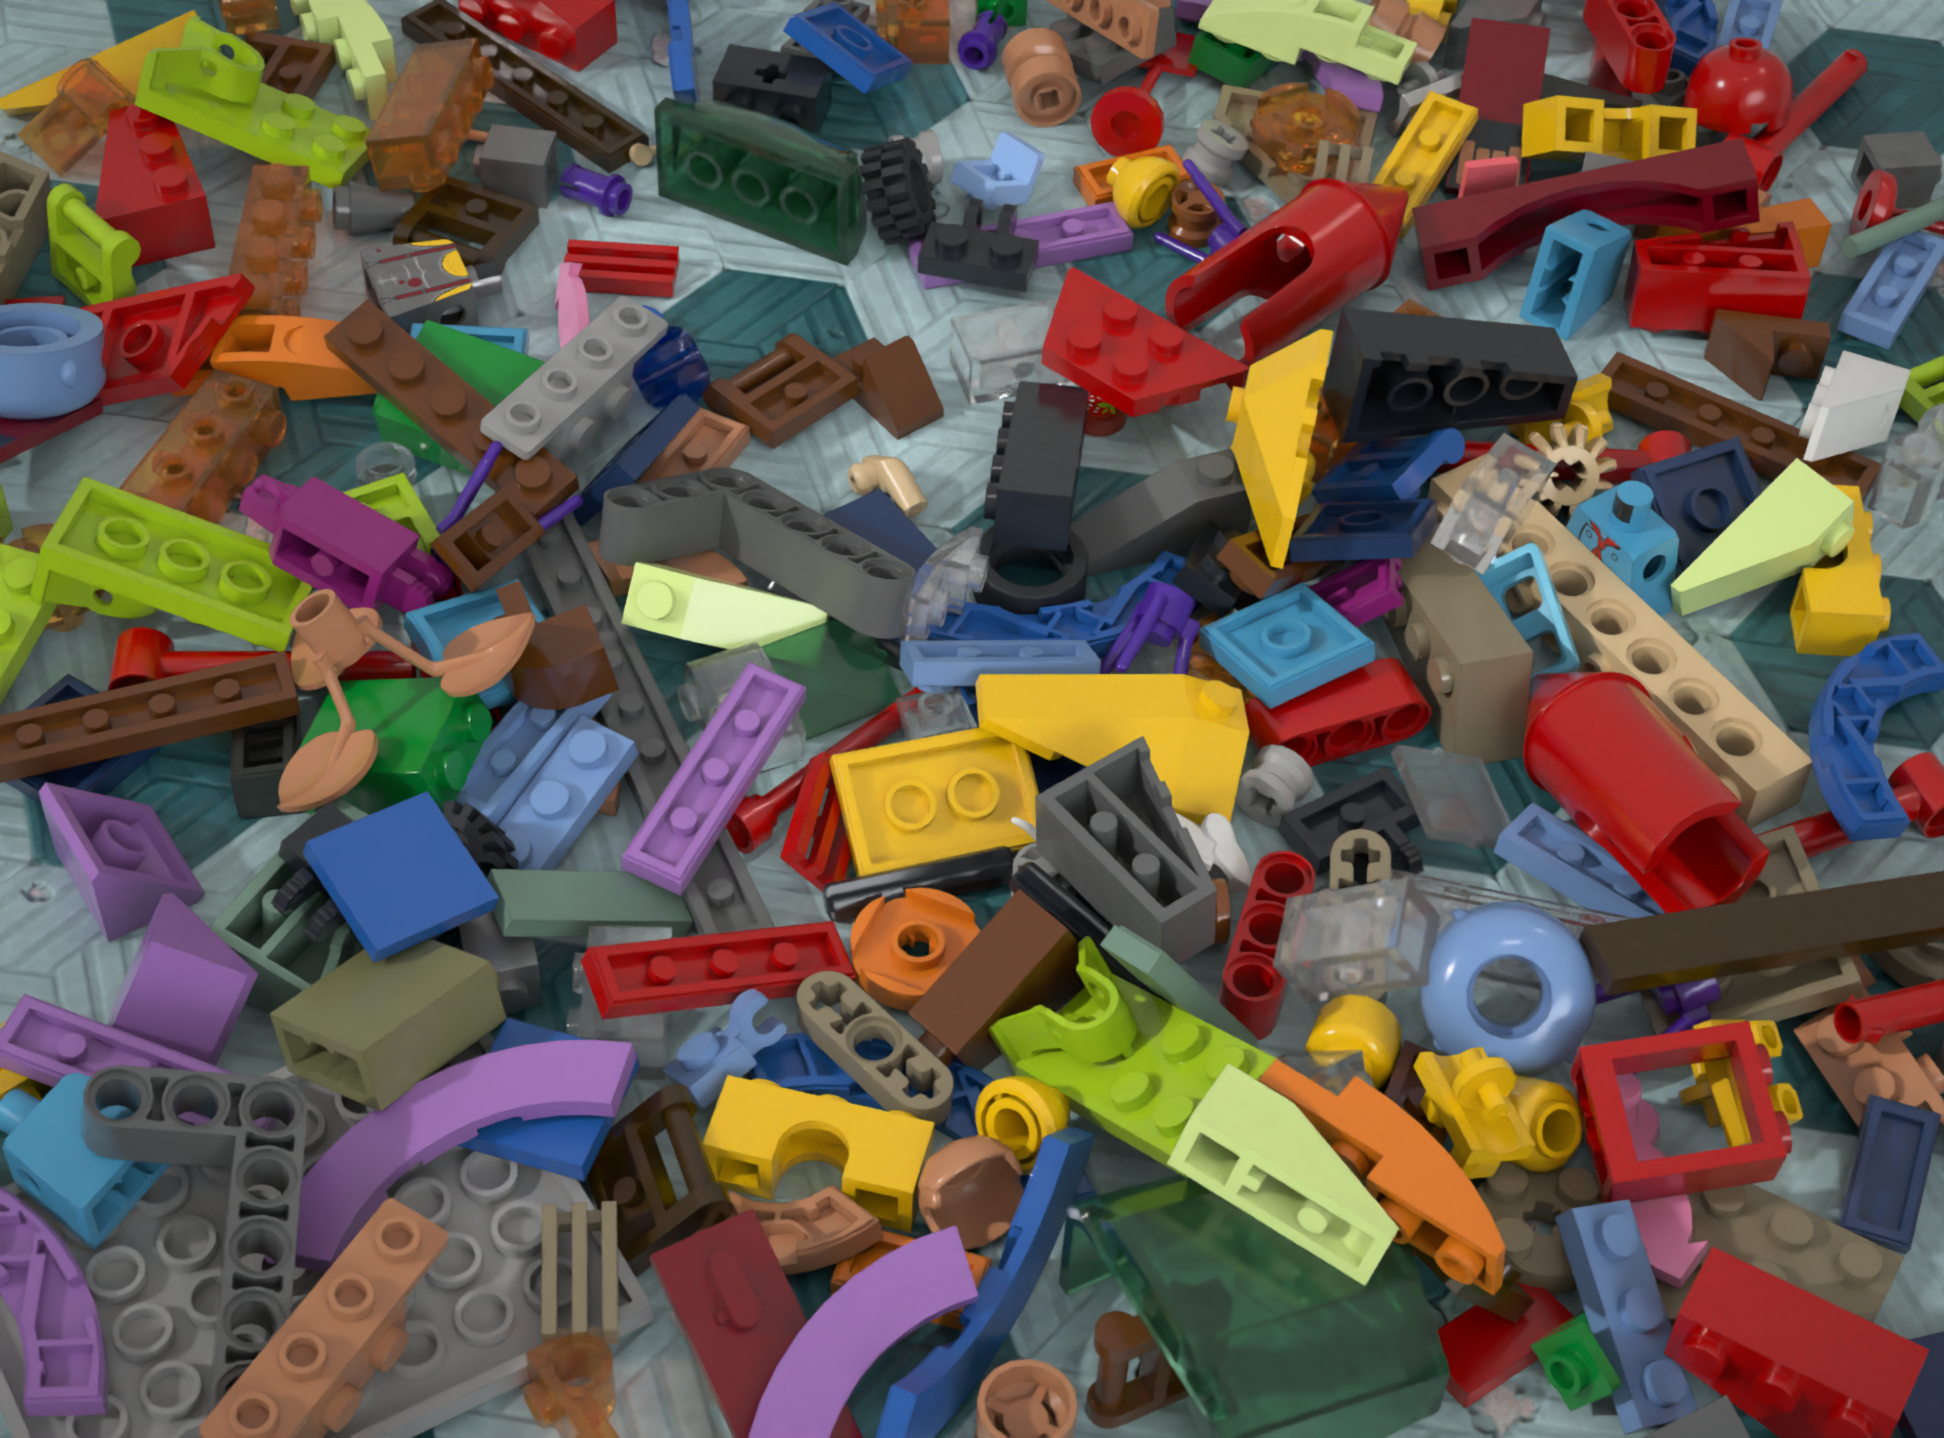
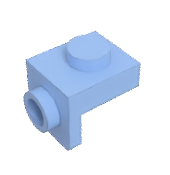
M1002 132L998 137L990 160L957 161L949 181L966 191V198L969 201L970 198L984 200L985 209L994 210L998 205L1027 204L1045 160V155L1013 133Z

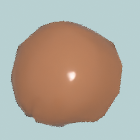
M975 1135L950 1141L930 1156L923 1167L916 1186L919 1210L932 1233L956 1225L964 1251L985 1247L1010 1230V1224L1024 1193L1020 1179L1024 1175L1023 1168L1008 1145L1001 1143L999 1139Z

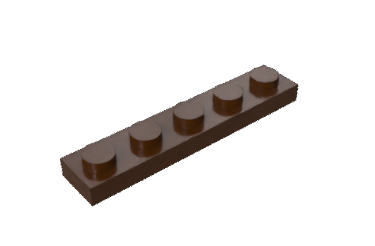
M368 299L324 335L329 351L472 473L475 471L480 460L494 441L480 431L481 420L495 408L493 404ZM503 447L484 481L495 492L507 485L535 519L540 518L556 506L564 503L580 488L578 476L544 447L528 460L521 459Z
M1618 351L1601 372L1612 378V388L1608 393L1607 400L1609 409L1660 431L1671 430L1679 432L1687 437L1690 444L1699 448L1739 436L1751 467L1755 472L1772 480H1775L1798 458L1832 485L1859 486L1863 503L1879 478L1883 464L1853 451L1813 462L1804 460L1809 439L1799 437V428Z
M281 651L0 715V783L301 714L286 653Z

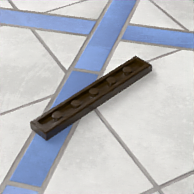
M433 0L401 18L403 34L546 131L556 132L559 140L609 174L631 161L629 150L634 144L642 143L649 147V135L446 0Z
M1944 871L1584 926L1579 942L1586 952L1590 966L1607 996L1944 941Z

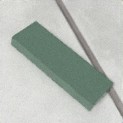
M491 869L486 878L499 896L493 913L503 937H685L693 923L682 895L679 896L626 871Z
M1114 925L1100 944L1158 998L1255 1048H1258L1260 1045L1257 1042L1258 1038L1163 950L1122 925L1120 927Z

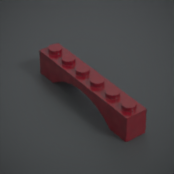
M1743 138L1412 208L1418 252L1428 291L1483 280L1501 264L1523 251L1541 244L1547 226L1583 209L1590 210L1619 225L1649 224L1679 227L1700 233L1760 222L1757 175Z

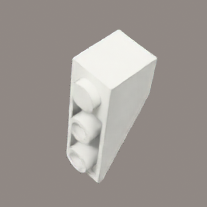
M1843 350L1836 368L1825 365L1820 382L1817 384L1812 401L1808 406L1799 433V437L1809 439L1803 459L1813 462L1887 441L1911 370Z

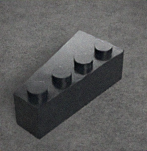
M1342 308L1322 395L1342 444L1424 435L1430 434L1436 429L1454 428L1460 431L1565 419L1578 376L1554 327Z

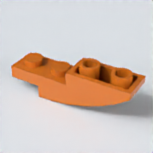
M243 315L236 317L185 390L172 392V395L177 397L283 387L291 401L375 394L378 392L327 349L324 335L340 322L284 315Z
M1276 1059L1259 1078V1082L1292 1101L1357 1179L1366 1184L1367 1191L1399 1227L1392 1241L1398 1244L1410 1243L1434 1258L1441 1270L1455 1281L1466 1285L1474 1283L1494 1296L1503 1284L1506 1247L1485 1203L1472 1182L1447 1150L1401 1107L1357 1076H1354L1337 1096Z

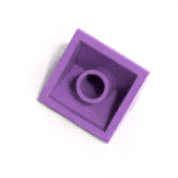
M47 782L38 792L56 854L108 942L149 925L162 894L174 893L187 907L198 903L205 894L151 805Z
M174 893L162 894L112 1007L108 1026L216 1066L258 973Z

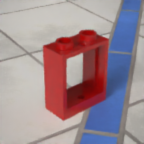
M1749 1021L1578 1048L1570 1075L1580 1107L1581 1119L1602 1203L1629 1200L1631 1203L1773 1181L1787 1158V1154L1791 1153L1792 1137L1787 1117L1783 1111H1774L1768 1087L1773 1082L1771 1059L1764 1044H1755ZM1729 1058L1752 1144L1638 1161L1616 1076Z

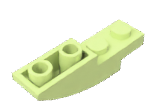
M289 0L293 14L295 16L300 15L304 39L334 45L340 71L346 70L348 87L353 101L362 100L370 120L390 117L391 110L387 83L398 81L393 38L372 6L365 0Z
M1213 0L1200 19L1198 26L1199 29L1212 33L1220 41L1246 46L1261 52L1264 57L1272 61H1285L1295 65L1305 49L1313 52L1323 61L1330 63L1339 62L1362 71L1373 80L1388 81L1396 85L1400 83L1417 46V43L1369 25L1374 7L1355 0Z

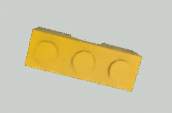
M1560 95L1523 104L1521 158L1584 163L1586 151L1635 161L1696 148L1697 109L1653 104L1636 108H1604V100Z
M1833 485L1854 501V534L1848 544L1834 557L1825 554L1813 568L1803 567L1789 612L1797 654L1850 657L1861 652L1866 644L1877 640L1879 633L1885 634L1890 624L1891 606L1888 597H1881L1879 583L1881 580L1882 562L1879 554L1872 553L1870 541L1873 532V518L1870 511H1864L1859 486Z
M727 1075L702 1144L716 1182L723 1184L727 1190L773 1200L782 1175L789 1168L805 1161H821L833 1165L842 1172V1192L878 1218L881 1226L911 1233L919 1209L916 1186L927 1159L933 1155L935 1122L918 1119L913 1114L905 1111L892 1110L887 1112L852 1104L835 1095L825 1094L817 1096L783 1088L766 1079L748 1080Z

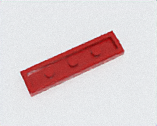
M834 921L588 947L581 959L602 1020L733 1004L740 994L750 989H755L764 994L768 1000L797 996L799 986L807 977L822 971L839 972L848 976L853 981L857 977Z

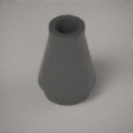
M348 180L347 186L334 185L332 198L334 230H347L348 236L395 228L398 222L414 206L413 193L395 192Z

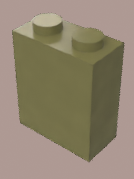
M434 939L425 940L376 963H373L366 950L363 949L270 1013L288 1072L378 1111H382L411 1090L417 1082L430 1076L507 1020L499 994L500 980L491 962Z

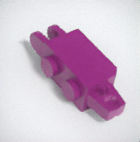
M262 474L243 491L239 511L273 534L269 549L272 564L318 590H333L340 600L350 608L366 607L377 611L386 603L400 612H409L435 604L433 602L436 599L435 596L439 598L442 595L445 596L454 585L452 582L454 578L451 575L452 572L448 570V566H444L443 562H437L436 558L417 548L420 535L314 476L300 488Z

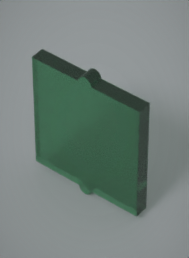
M837 619L765 644L759 650L769 671L806 687V700L793 719V724L802 742L878 714L901 698L885 663L888 657L887 652L883 649H878L873 637L861 634Z

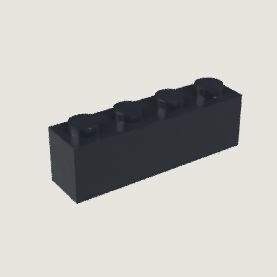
M1019 381L1015 402H1004L1002 425L998 430L996 454L993 455L990 482L987 483L984 505V519L995 520L994 544L1067 551L1084 444L1089 394L1082 387Z

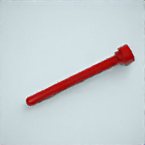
M916 686L830 747L826 752L832 756L876 747L949 693H928L918 689ZM808 764L763 796L753 794L750 797L744 796L726 825L739 852L749 854L772 837L773 828L777 826V817L797 802Z

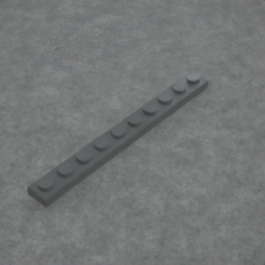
M571 512L546 529L545 534L520 554L550 618L585 604L588 608L620 689L612 692V696L597 712L596 717L601 725L635 742L639 755L624 776L646 820L690 751L628 625L621 623L623 614L573 512ZM725 826L682 894L683 900L693 919V924L699 935L775 927Z

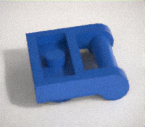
M1454 428L1436 429L1428 436L1388 438L1358 442L1313 487L1311 493L1318 504L1326 503L1327 501L1356 502L1415 499L1421 492L1420 486L1441 464H1453L1461 460L1465 450L1463 436Z

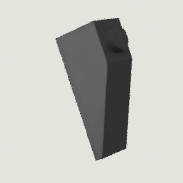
M1231 449L1171 463L1071 522L1070 529L1084 542L1089 556L1087 577L1154 562L1163 550L1178 556L1188 554L1195 539L1209 520H1212L1220 527H1230L1242 535L1247 534L1251 505L1235 455Z

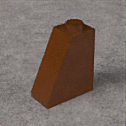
M1018 889L908 1012L924 1031L918 1038V1041L947 1068H949L951 1062L958 1059L966 1067L972 1066L980 1071L1002 1055L987 1029L996 1020L1030 1010L1038 1005H1042L1056 1013L1085 987L1076 971V967L1079 964L1077 940L1068 928Z

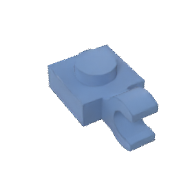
M755 989L743 992L735 999L730 1008L729 1024L724 1031L715 1026L709 1032L699 1033L687 1040L678 1050L677 1058L662 1069L671 1084L687 1086L691 1090L695 1104L704 1109L720 1096L727 1075L741 1078L758 1063L753 1058V1055L762 1048L775 1044L783 1037L787 1030L786 1025L774 1016L767 1018L761 1025L753 1027L752 1021L755 1013L769 1002L766 996Z

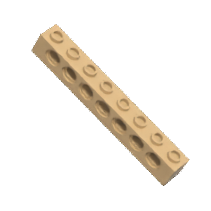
M1485 454L1431 479L1428 498L1436 500L1437 523L1442 525L1473 569L1479 568L1527 543H1534L1540 548L1545 557L1580 660V667L1576 672H1619L1638 680L1648 691L1652 702L1688 738L1694 752L1743 803L1734 811L1750 829L1800 802L1813 766L1812 759L1488 454ZM1530 578L1515 585L1505 593L1507 607L1520 617L1538 609L1542 604V596L1535 578ZM1550 632L1541 636L1547 647L1561 656L1554 633Z

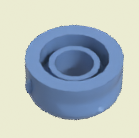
M17 303L0 305V417L18 420L52 418L70 413L92 402L104 387L107 372L101 357L104 345L103 322L98 316L77 307L60 304Z
M1491 902L1472 907L1468 910L1462 908L1451 910L1452 920L1435 936L1425 954L1420 972V1005L1426 1026L1434 1038L1433 1043L1440 1052H1445L1448 1056L1460 1054L1470 1048L1482 1047L1488 1058L1501 1057L1509 1062L1515 1075L1528 1077L1543 1074L1561 1064L1564 1060L1572 1064L1576 1057V1049L1591 1026L1596 1007V980L1586 952L1575 934L1555 916L1539 907L1520 902ZM1498 959H1515L1524 962L1536 971L1540 979L1541 995L1537 1006L1528 1016L1516 1022H1499L1488 1018L1478 1009L1473 998V987L1477 975L1486 965Z

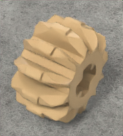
M1553 422L1550 427L1551 442L1548 443L1537 432L1529 435L1531 444L1538 451L1535 456L1519 451L1515 456V460L1524 466L1531 467V471L1519 473L1513 478L1523 488L1533 487L1529 493L1540 504L1544 502L1543 507L1555 518L1562 507L1563 514L1569 522L1578 504L1593 498L1591 495L1596 489L1605 492L1615 487L1607 480L1599 478V474L1611 472L1616 469L1617 465L1613 458H1597L1605 450L1608 443L1601 436L1592 438L1586 443L1588 437L1587 426L1577 423L1572 428L1567 439L1563 424ZM1561 460L1569 465L1577 463V468L1571 469V472L1576 477L1568 485L1560 480L1552 482V477L1559 475L1553 468Z

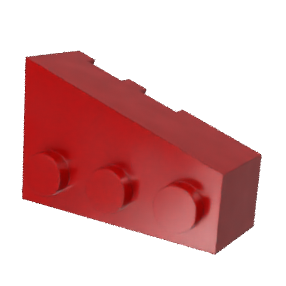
M458 0L459 10L489 30L577 72H580L618 43L615 0Z
M134 103L126 107L110 110L95 213L116 231H126L140 243V255L132 267L215 248L206 194L175 122L138 107Z
M1793 221L1777 223L1775 233L1749 236L1750 231L1747 227L1731 228L1727 239L1702 241V236L1699 233L1635 240L1623 297L1630 327L1641 328L1649 332H1663L1667 329L1691 330L1709 335L1716 309L1802 319L1811 283V275Z
M1712 1246L1677 1314L1664 1354L1722 1396L1727 1395L1730 1402L1780 1438H1890L1930 1350Z

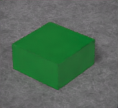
M1204 30L1195 36L1188 63L1196 65L1197 69L1230 86L1248 88L1273 63L1272 60L1264 57L1259 51L1238 43L1220 41L1212 33Z

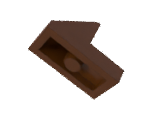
M1716 309L1704 350V359L1753 398L1762 401L1770 374L1813 380L1818 379L1831 338L1830 323Z
M904 336L886 346L874 337L831 358L858 377V395L853 399L897 440L944 416L943 405L918 349L910 336Z
M505 485L431 543V547L466 589L473 593L545 534L546 531L511 489Z

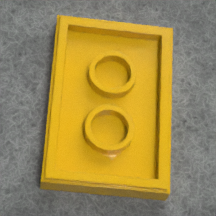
M979 727L835 754L830 758L829 763L856 877L1002 845L1008 846L1014 856L1028 844L1036 843L1026 831L1011 822L1013 817H1017L1029 822L1036 828L1035 796L1039 794L1029 751Z

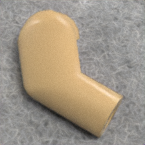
M870 455L864 457L862 463L852 464L848 470V481L855 493L865 495L872 490L875 491L880 488L883 493L891 496L894 504L908 519L917 516L928 507V501L911 471L899 458Z

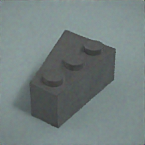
M1144 736L1035 796L1036 850L1112 927L1114 925L1117 927L1122 925L1163 950L1178 965L1214 944L1217 890L1187 827L1182 828L1172 807V795L1165 781L1160 782L1151 763L1150 749Z

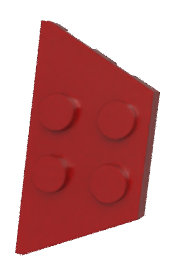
M1075 267L1067 271L1043 344L1041 364L1132 418L1157 412L1160 408L1167 405L1179 406L1200 400L1201 389L1226 383L1231 392L1233 386L1243 388L1246 385L1249 371L1248 366Z
M242 273L80 307V309L98 316L103 322L104 345L101 357L107 370L104 387L95 398L102 399L103 406L185 390L254 294L255 286Z

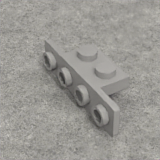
M620 296L481 420V433L494 441L501 442L504 448L524 460L530 459L542 447L561 463L574 451L577 453L583 452L591 444L598 429L610 418L612 420L619 419L629 407L633 398V390L630 389L634 363L666 335L667 321L629 297Z

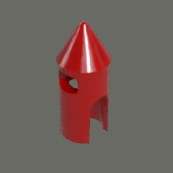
M1319 178L1309 182L1292 201L1271 213L1176 278L1169 285L1165 297L1168 321L1188 332L1240 298L1251 295L1265 299L1266 301L1243 318L1240 326L1245 345V356L1239 362L1250 369V365L1291 345L1362 293L1376 289L1386 281L1391 271L1409 199L1408 192L1400 186L1333 178ZM1282 234H1285L1283 238L1277 241Z
M1619 672L1539 673L1532 678L1523 746V761L1526 772L1533 783L1545 792L1550 793L1581 830L1606 849L1665 913L1731 904L1742 897L1762 872L1770 850L1735 813L1734 810L1743 803L1694 752L1688 738L1652 702L1646 688L1635 678Z

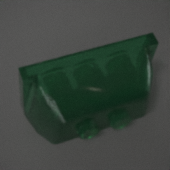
M665 97L654 108L659 196L848 266L858 254L867 232L865 193L862 192L861 183L863 180L860 174L859 157L851 148L794 123L718 100H705L684 104Z

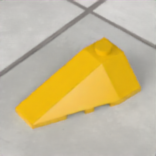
M195 10L187 12L1 97L0 108L7 116L135 102L144 59L148 52L155 48H180L185 25L191 17L197 16Z
M1320 329L1250 365L1245 388L1233 386L1226 422L1237 424L1232 449L1271 567L1283 569L1296 519L1308 461V451L1318 412L1319 388L1323 386L1333 331Z
M1185 674L979 675L975 688L980 728L1049 761L1059 759L1063 755L1086 767L1144 736L1150 749L1151 763L1160 782L1165 781L1172 795V807L1175 813L1199 825L1211 813L1221 814L1231 822L1249 737V727L1241 689L1231 687L1221 681H1208Z

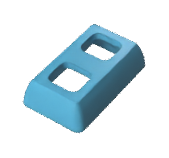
M1527 543L1474 569L1527 643L1547 633H1554L1561 652L1560 661L1536 674H1531V680L1539 673H1573L1579 669L1580 660L1545 557L1536 544ZM1530 578H1535L1542 596L1541 606L1520 618L1512 619L1505 601L1506 591Z

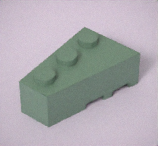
M341 798L330 802L353 822L368 816L367 813ZM324 806L316 808L304 822H306ZM279 850L209 926L258 973L246 1001L269 1015L275 1009L352 958L358 942V938L347 921L318 944L312 941L303 931L311 915L317 909L323 907L329 900L320 891L316 892L289 915L283 916L273 907L274 905L271 902L277 891L296 873L291 866L278 856Z

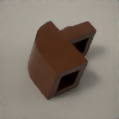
M520 580L495 589L505 614L493 618V620L532 612ZM586 604L538 623L535 620L534 630L522 655L513 668L503 677L507 689L517 700L528 706L546 710L575 707L620 690Z

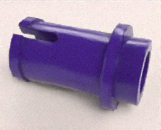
M994 11L982 12L976 19L973 29L962 35L958 42L957 50L960 60L966 67L980 70L988 68L998 56L997 46L1008 30L1007 22L1001 14L998 13L993 24H989Z
M575 163L568 165L562 173L560 181L573 185L572 188L565 185L559 186L560 194L563 197L597 207L599 213L605 217H612L615 214L623 215L628 210L632 201L633 190L631 185L626 183L623 176L612 174L608 177L582 168Z

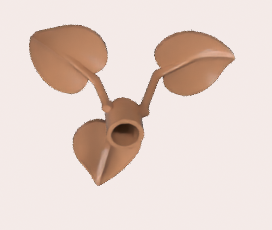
M331 589L316 591L303 599L290 616V624L296 630L291 653L293 682L298 688L305 691L316 690L327 685L340 716L341 725L338 732H327L312 739L293 755L285 767L279 782L278 794L280 804L277 805V808L281 812L294 813L324 806L350 791L371 768L377 755L379 739L370 729L355 732L356 722L337 677L346 667L353 665L368 652L375 642L430 676H443L440 685L448 696L465 697L492 687L513 668L527 646L534 630L536 616L533 612L507 616L474 626L459 634L447 644L443 651L442 661H431L381 630L382 618L372 608L348 609Z

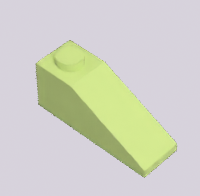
M1796 458L1670 585L1672 609L1679 615L1684 616L1801 573L1803 567L1813 568L1825 554L1834 557L1848 544L1854 534V501Z
M635 562L621 623L683 640L817 669L830 615L809 602L657 563Z
M1229 1063L1192 1113L1167 1162L1171 1167L1366 1286L1399 1230V1227L1292 1101Z

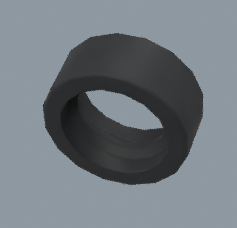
M994 526L988 528L976 542L971 587L976 603L1000 606L1002 609L1014 614L1025 615L1038 614L1039 607L1064 605L1084 600L1087 587L1089 556L1084 542L1071 529L1067 551L994 544ZM1033 560L1044 562L1057 568L1064 575V578L1050 585L1030 587L1016 585L1003 579L996 570L1010 562Z

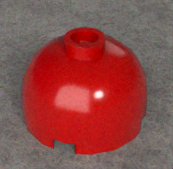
M1747 37L1734 38L1730 41V44L1719 46L1699 59L1689 77L1685 91L1684 108L1697 109V124L1714 131L1750 134L1752 124L1767 122V132L1775 131L1788 123L1793 100V80L1784 61L1774 52L1763 48L1759 40Z

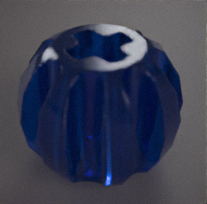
M668 325L666 335L634 363L632 377L648 405L662 411L678 395L683 396L686 394L693 402L703 396L707 385L710 383V370L690 333L680 326Z

